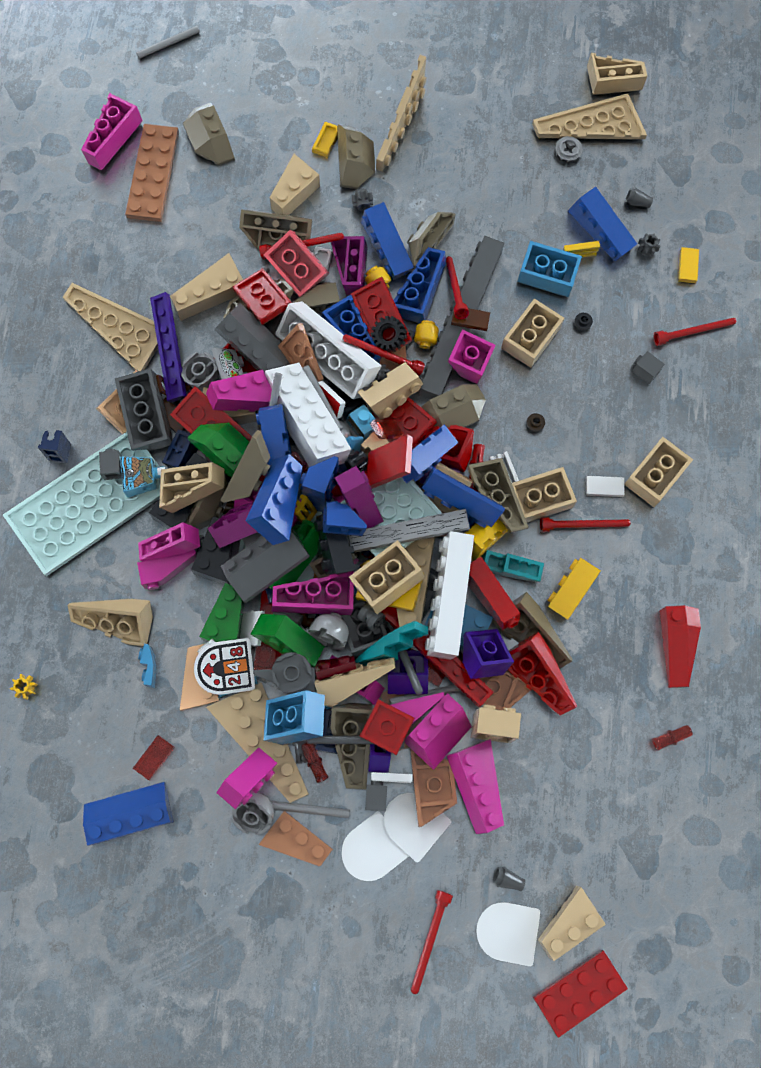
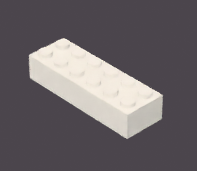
M304 302L289 303L275 335L283 341L297 324L303 323L321 373L353 400L361 398L358 391L361 389L366 391L371 387L381 365L359 347L344 342V335Z
M300 363L266 370L265 375L271 388L273 386L274 374L276 372L282 374L277 405L283 404L288 432L308 466L311 467L334 456L339 457L338 465L345 463L350 454L351 447Z
M450 531L446 537L444 536L443 541L440 540L438 552H441V557L436 563L438 579H435L433 584V591H436L435 599L432 598L430 606L433 615L428 621L430 637L425 642V650H428L427 656L451 660L459 655L474 535Z

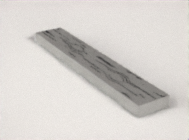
M466 509L369 528L366 529L363 536L349 535L350 546H353L354 553L390 546L397 540L401 544L446 535L450 531L470 530Z

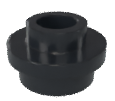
M583 312L575 317L574 322L579 330H587L592 326L593 319L591 315Z

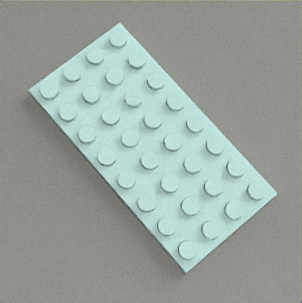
M127 432L3 514L8 524L46 577L160 499L161 478L156 479L157 489L127 497L123 492L122 478L104 480L100 475L99 452H105L107 449L119 450L122 457H150L153 459L155 467H160L148 450H131Z

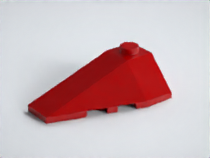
M450 425L447 428L459 443L440 457L442 459L440 462L449 468L454 467L465 472L472 455L474 430L458 425ZM433 426L415 447L440 427Z
M685 605L665 606L659 613L668 688L689 687L701 630L699 609Z
M539 632L524 639L509 650L514 660V663L508 669L515 678L518 677L527 684L526 687L529 690H534L541 696V700L561 716L577 707L549 646Z

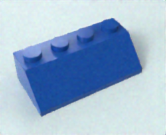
M336 456L309 467L307 473H303L300 480L301 495L307 496L316 510L322 512V515L326 503L331 502L332 490L337 484L335 477L338 476L339 457Z
M435 467L431 469L422 485V489L425 490L423 494L432 499L435 496L442 500L441 504L450 509L452 506L459 510L466 509L467 518L469 516L476 519L475 523L484 528L486 525L492 527L505 510L499 503Z
M165 782L84 804L83 827L87 846L100 844L174 822Z

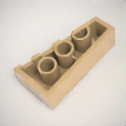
M228 253L170 296L180 320H185L237 297L238 295L234 292L232 286L242 281L243 278L230 253Z

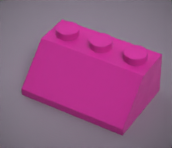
M447 693L405 739V744L434 770L472 726L463 707Z

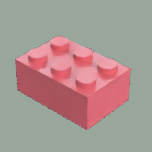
M289 230L264 254L266 259L299 297L313 289L329 274L326 268L292 230Z

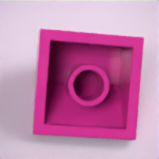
M462 329L448 362L461 377L477 384L496 345Z

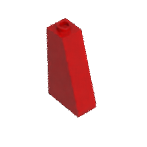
M480 557L472 561L468 579L469 588L502 630L507 627L509 629L513 628L519 623V610L483 558Z

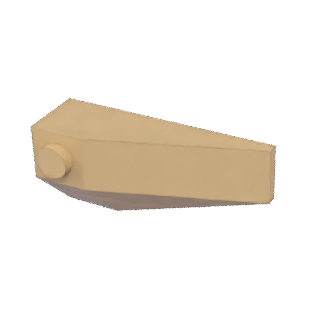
M119 599L68 604L70 620L73 623L90 630L98 629L103 631L105 636H115L122 639L121 642L125 644L144 646V643L147 644L153 618L149 600Z
M395 659L375 660L367 663V666L356 663L357 669L320 680H317L316 677V691L318 694L325 695V706L333 707L338 702L345 700L395 668Z

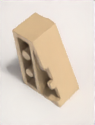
M406 362L386 374L387 378L378 382L376 380L372 382L373 386L366 391L363 389L358 391L364 402L380 420L389 417L393 410L403 405L407 397L418 392L423 385L419 376Z
M213 462L161 469L159 508L174 513L223 489L225 469Z

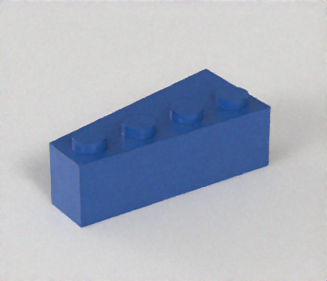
M596 186L581 196L568 210L595 241H599L600 246L614 261H617L637 245V242Z
M382 202L365 209L361 224L392 281L411 273L414 266L385 203Z
M428 247L416 264L412 274L410 273L407 277L406 283L398 290L394 302L402 319L417 323L427 319L446 265L445 251Z
M351 295L322 312L321 317L343 335L347 334L376 346L372 340L373 338L370 337L367 331L368 328L365 322L363 323L358 308L355 307ZM362 349L380 364L381 356Z
M283 404L259 408L256 420L257 424L261 425V433L271 457L268 465L271 466L274 459L287 454L292 456Z
M290 454L273 460L245 520L272 545L289 541L303 466Z

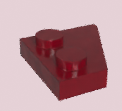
M345 655L339 658L318 660L315 665L317 680L357 669L354 656Z

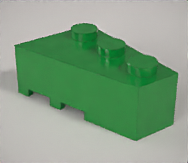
M224 584L199 637L205 642L211 639L215 642L240 639L245 602L231 585Z
M261 614L251 632L252 636L282 654L293 652L304 656L311 667H315L325 647L286 615Z

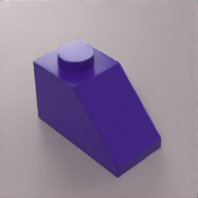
M370 744L368 772L389 773L391 753L375 744Z

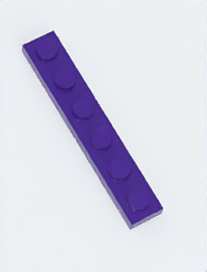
M164 292L151 297L150 301L167 401L174 402L185 398L187 394L185 382L181 376L182 364L170 294Z

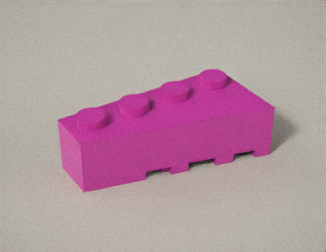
M111 93L107 97V104L103 105L101 109L102 114L100 118L96 119L93 131H90L81 149L88 164L100 170L107 165L143 121L137 106Z
M354 571L339 575L333 574L319 579L313 578L303 582L298 581L273 586L272 612L331 614L334 612L339 615H351L353 611L354 585L349 576Z
M491 739L478 742L447 755L475 833H488L504 826Z

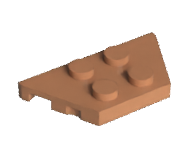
M506 671L501 676L479 678L493 691V694L483 705L495 706V710L511 708L530 691L526 687L527 684L520 678H515L509 671Z
M410 749L418 827H422L457 804L455 779L447 759H443L433 770Z

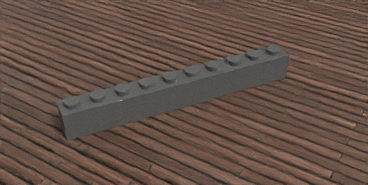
M485 235L482 242H478L475 249L477 252L476 257L472 256L469 263L470 271L466 270L463 277L464 285L459 286L462 301L468 308L479 309L502 254L504 242ZM454 300L450 308L452 313L444 321V332L440 331L438 335L439 344L432 349L430 357L433 358L431 362L426 363L424 378H420L423 385L419 389V396L429 400L443 394L453 371V367L448 362L462 329L467 332L470 330V328L451 325L453 309L456 305Z

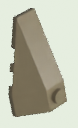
M498 458L468 465L467 468L471 479L478 491L505 508L499 519L508 531L513 533L528 529V524L503 459Z
M527 592L513 601L520 612V620L516 626L510 629L507 627L502 630L493 619L492 622L504 636L510 640L513 638L519 643L539 632L549 646L559 669L572 662L573 659L540 606Z
M347 703L333 706L330 725L333 736H360L373 710L372 704ZM335 744L346 788L366 790L370 744Z

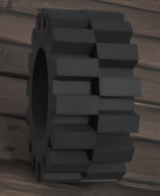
M385 316V319L381 317L379 323L375 322L376 327H372L374 331L371 332L372 340L376 346L383 350L396 352V348L400 350V345L406 343L404 339H407L405 334L407 330L393 316L391 318ZM387 328H393L396 332L395 337L390 341L383 339V332Z

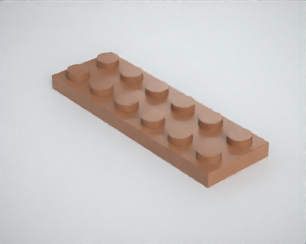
M152 124L143 125L125 213L126 218L162 222L179 134L178 127Z

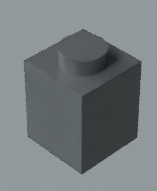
M647 351L643 356L639 355L634 361L635 367L632 372L650 384L665 364Z
M107 449L105 452H99L100 475L104 480L122 478L120 461L122 455L119 450Z
M371 781V785H367L365 810L385 812L387 786H383L382 781Z

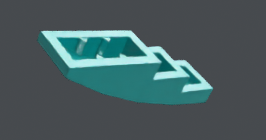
M486 550L481 556L495 575L541 582L544 567L542 562L509 553L504 555Z
M416 621L401 626L367 648L355 662L367 666V663L375 660L394 658L396 661L398 660V652L412 648L414 639L428 635V627Z

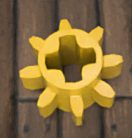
M20 674L19 679H12L14 684L10 690L16 691L14 697L20 698L22 695L24 699L28 700V695L36 694L34 687L38 684L31 682L33 680L32 676L29 675L25 679V676Z

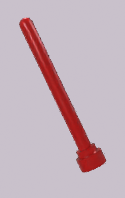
M335 233L302 240V242L309 247L342 240L344 235L343 233ZM264 244L259 246L260 255L263 260L266 259L264 254L272 247L271 245Z
M448 256L446 257V264L456 303L453 311L455 317L462 320L468 317L469 310L468 306L462 301L453 259Z
M729 318L669 333L661 330L654 332L653 338L656 346H661L671 339L734 325L737 320L736 318Z
M345 334L343 336L344 342L401 365L406 362L418 376L424 370L425 363L422 361H410Z
M549 517L540 518L541 532H550L554 528L629 527L631 525V521L628 519L553 521Z
M437 890L435 896L437 907L412 983V994H418L444 909L448 907V904H451L453 895L441 890Z

